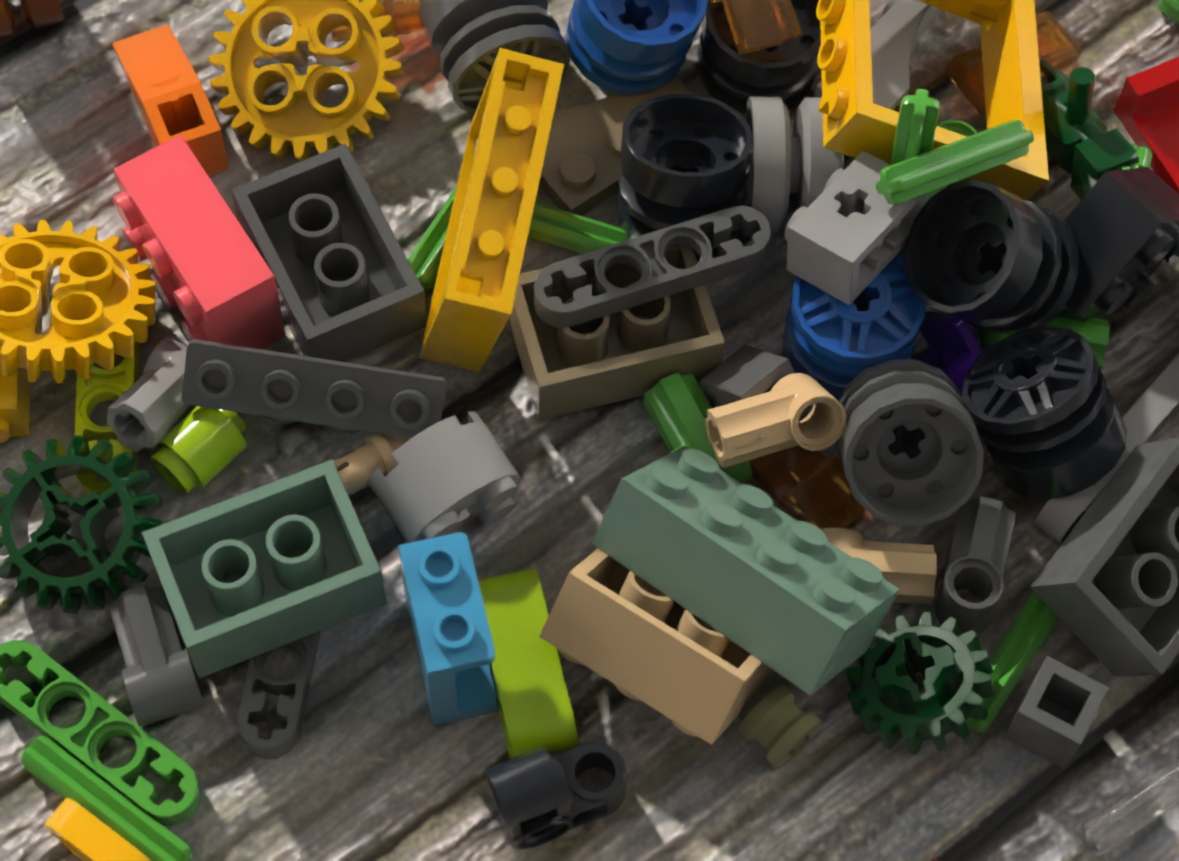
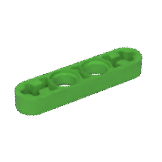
M12 640L0 645V702L39 733L50 737L163 826H175L185 823L195 815L201 803L202 792L195 772L185 761L35 645L22 640ZM28 663L27 668L31 676L43 688L37 699L32 690L22 682L13 680L8 684L9 680L4 671L9 665L13 664L15 667L22 668ZM76 697L83 700L86 705L83 719L77 725L67 729L53 726L49 720L50 710L53 705L60 699ZM127 736L133 739L137 745L136 754L126 766L109 768L100 762V750L110 738ZM152 757L158 758L150 763ZM149 765L153 774L165 784L172 785L178 779H181L179 787L184 796L181 801L175 803L173 800L166 799L160 805H156L159 800L156 790L150 782L142 777ZM137 780L136 785L134 787L129 786Z

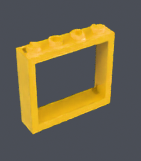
M819 0L816 16L820 20L821 47L818 53L817 64L821 69L822 97L818 111L822 112L823 147L853 158H857L864 150L890 164L899 112L873 103L869 0ZM918 0L980 24L987 129L1012 120H1020L1026 130H1032L1034 136L1033 143L1029 144L1027 155L955 183L974 179L996 185L1016 194L1023 200H1027L1049 181L1034 0ZM937 126L932 150L967 136Z
M499 48L469 128L419 354L420 359L480 372L511 316L564 68L562 63Z

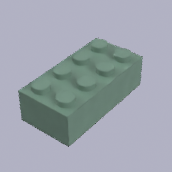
M686 446L621 479L592 541L594 546L809 695L816 692L867 651L900 591L899 588L883 578V574L875 565L864 559L849 556L828 542L827 536L818 527L805 521L795 520L774 506L772 499L764 491L751 485L741 484L720 470L719 464L710 455L696 449H689Z

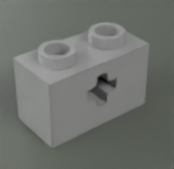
M863 150L845 170L839 168L830 176L823 192L808 208L805 206L800 207L790 218L784 234L785 240L788 241L786 270L850 305L906 246L913 221L925 205L926 194L897 205L888 204L884 195L878 194L876 182L880 180V171L890 166V164Z

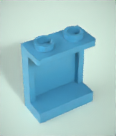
M463 532L398 545L405 602L433 726L498 712V701L489 664L495 661V649L467 535Z

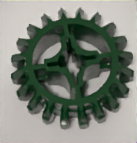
M74 435L69 443L66 454L61 442L54 438L49 439L45 445L46 460H42L35 452L28 449L22 451V461L28 469L25 473L21 474L9 467L2 470L4 479L13 484L8 495L0 491V506L3 507L2 515H0V532H2L0 537V556L9 555L0 563V577L9 580L19 576L15 583L14 593L19 597L28 598L37 591V607L51 610L60 598V604L64 613L77 614L81 608L84 595L85 601L91 610L101 611L105 608V588L115 598H118L122 592L128 590L122 580L126 574L140 582H144L147 579L148 573L146 570L136 564L141 554L151 558L142 532L165 524L159 519L147 518L146 516L147 513L159 509L163 505V500L156 493L140 495L150 486L153 477L146 470L135 471L130 474L134 468L136 458L127 451H123L113 458V445L108 441L100 439L90 451L87 439L80 435ZM77 474H93L106 478L112 484V487L102 494L93 491L82 498H74L71 492L62 487L59 480ZM40 497L45 507V517L41 526L30 534L32 541L29 543V518L36 501ZM64 506L84 517L79 522V526L83 532L81 536L86 543L66 533L72 525L68 519L70 514ZM122 506L124 514L123 531L117 547L111 554L105 542V531L109 523L120 515L117 509ZM75 551L79 558L88 562L92 571L75 577H55L48 573L39 562L49 555L58 558L66 552Z

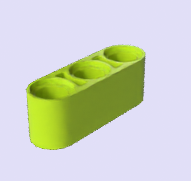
M536 568L478 579L495 649V661L489 664L510 759L543 746L549 755L578 747L575 719L558 650L555 646L539 637L549 615Z

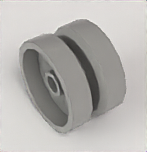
M749 97L745 120L751 126L753 148L750 172L745 182L747 197L744 206L755 208L763 213L769 221L771 233H778L786 221L789 195H792L793 214L802 206L808 208L823 192L830 176L837 169H844V154L823 147L822 112L818 111L821 98L805 97L796 110L793 136H791L789 111L781 97Z

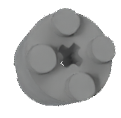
M473 411L468 412V424L461 425L454 415L430 426L405 442L391 454L398 465L386 477L378 467L371 475L368 483L405 541L412 543L458 533L479 519L485 527L498 522L516 507V503L511 496L517 491L521 477L478 413Z

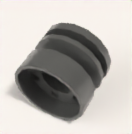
M421 0L419 3V20L432 50L440 59V69L448 81V88L452 98L462 110L475 114L499 48L564 64L562 76L569 68L571 53L560 34V28L551 12L548 11L547 0Z
M890 359L866 368L845 387L839 402L843 405L846 413V427L841 437L836 441L837 448L854 498L872 516L897 526H925L951 516L971 498L982 477L984 449L958 387L941 369L919 360ZM902 424L909 430L908 433L903 435L896 429L897 426Z

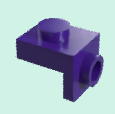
M925 311V318L920 331L929 347L917 360L941 369L955 383L962 396L964 377L975 359L983 353L977 342V332L965 319L945 313Z

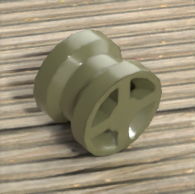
M782 684L768 693L748 713L739 725L737 732L746 741H757L766 750V761L775 770H778L805 748L818 733L823 722L814 713L803 712L795 704V694L786 685Z

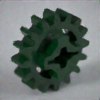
M923 612L919 625L909 627L907 620L901 615L896 617L895 625L897 631L888 634L879 628L874 636L876 646L873 649L868 647L867 651L858 658L860 667L847 669L846 676L852 688V691L847 693L853 711L855 715H858L866 734L871 735L879 732L885 748H893L902 738L905 739L910 754L917 755L921 749L922 742L932 740L935 748L941 752L946 750L945 735L954 732L964 740L970 737L966 720L969 717L976 720H985L988 713L983 699L995 696V687L990 675L994 671L987 650L981 649L977 634L971 630L961 635L955 618L949 617L939 628L934 626L930 612ZM917 672H921L924 680L923 683L926 689L924 694L919 692L917 686L918 682L915 676Z

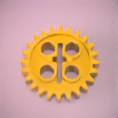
M242 0L247 8L243 14L231 10L224 12V15L234 28L232 32H214L213 37L226 49V52L209 56V62L216 69L225 73L212 79L210 85L217 93H229L217 106L225 115L238 113L233 119L231 127L239 135L252 130L249 143L257 150L262 149L271 140V153L276 159L282 160L292 146L295 157L299 162L309 158L311 148H316L319 154L332 149V144L337 142L341 145L346 143L349 151L353 153L354 144L351 135L358 131L364 137L372 140L375 136L368 124L371 117L373 116L384 121H389L391 118L381 102L383 98L391 100L400 99L401 93L388 80L389 78L405 75L406 70L402 63L389 58L404 51V47L399 38L386 37L397 26L390 15L377 17L383 8L380 0H364L363 2L362 0ZM283 24L292 25L293 31L286 43L275 47L267 44L269 33L275 27ZM341 26L352 28V35L347 44L334 49L326 47L327 36L333 29ZM308 56H314L320 65H309L307 74L302 76L295 66H305L308 62ZM261 59L271 60L274 63L280 64L266 65L261 68H256L255 66L256 62ZM353 63H359L360 65L359 69L354 72L334 67L348 66ZM279 82L288 83L289 90L282 102L272 106L264 105V93L269 86ZM337 84L348 86L347 98L342 104L332 108L322 106V97L328 88Z
M40 220L36 232H28L20 223H15L13 225V236L7 238L0 233V361L2 376L8 377L20 367L27 369L28 382L34 383L42 371H51L56 383H62L65 377V370L74 369L85 380L90 378V365L93 363L108 371L113 370L114 353L122 357L132 358L134 356V342L146 343L148 340V326L155 323L156 283L150 280L149 264H138V251L135 248L120 251V237L117 235L101 242L97 240V227L92 226L83 234L74 233L72 221H66L60 231H51L46 220ZM60 266L59 283L54 286L52 293L49 328L47 333L41 335L43 330L42 316L46 315L49 308L51 296L50 281L54 268Z

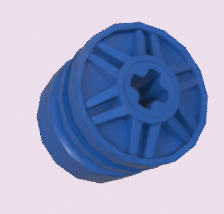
M574 0L565 34L566 44L571 53L570 59L586 79L605 91L628 96L653 93L670 83L684 64L687 53L692 46V40L696 36L705 17L708 0Z
M898 253L850 305L802 278L796 277L790 299V309L787 313L782 348L783 357L789 359L795 373L811 376L839 401L845 387L866 368L890 359L911 360L915 349V342L925 318V302L912 289L905 270V259Z

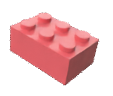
M181 135L113 169L120 194L112 197L121 219L126 225L122 229L126 242L130 249L135 248L138 251L139 262L148 258L156 272L151 275L152 280L155 281L156 289L168 308L178 304L186 319L181 324L189 341L198 339L262 349L286 336L274 274Z

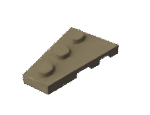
M679 78L673 79L670 83L653 93L632 96L617 94L554 111L539 185L559 209L582 216L619 192V176L622 172L620 158L622 129L627 117L633 109L649 99L668 94H692Z

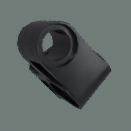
M597 742L583 744L553 756H549L546 748L543 746L485 769L499 811L518 849H529L546 844L572 829L609 816L621 806L627 789L624 758L609 745ZM596 767L607 770L614 777V781L608 788L598 792L587 791L577 782L584 771Z

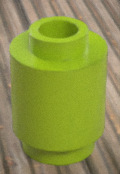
M196 406L157 444L159 450L150 458V461L160 476L171 487L182 495H187L195 487L203 489L247 447L246 441L242 436V433L247 429L246 425L236 412Z

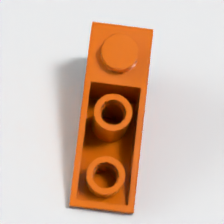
M167 24L113 42L114 51L154 146L157 147L181 135L208 176L229 169L221 128L199 78L169 25Z

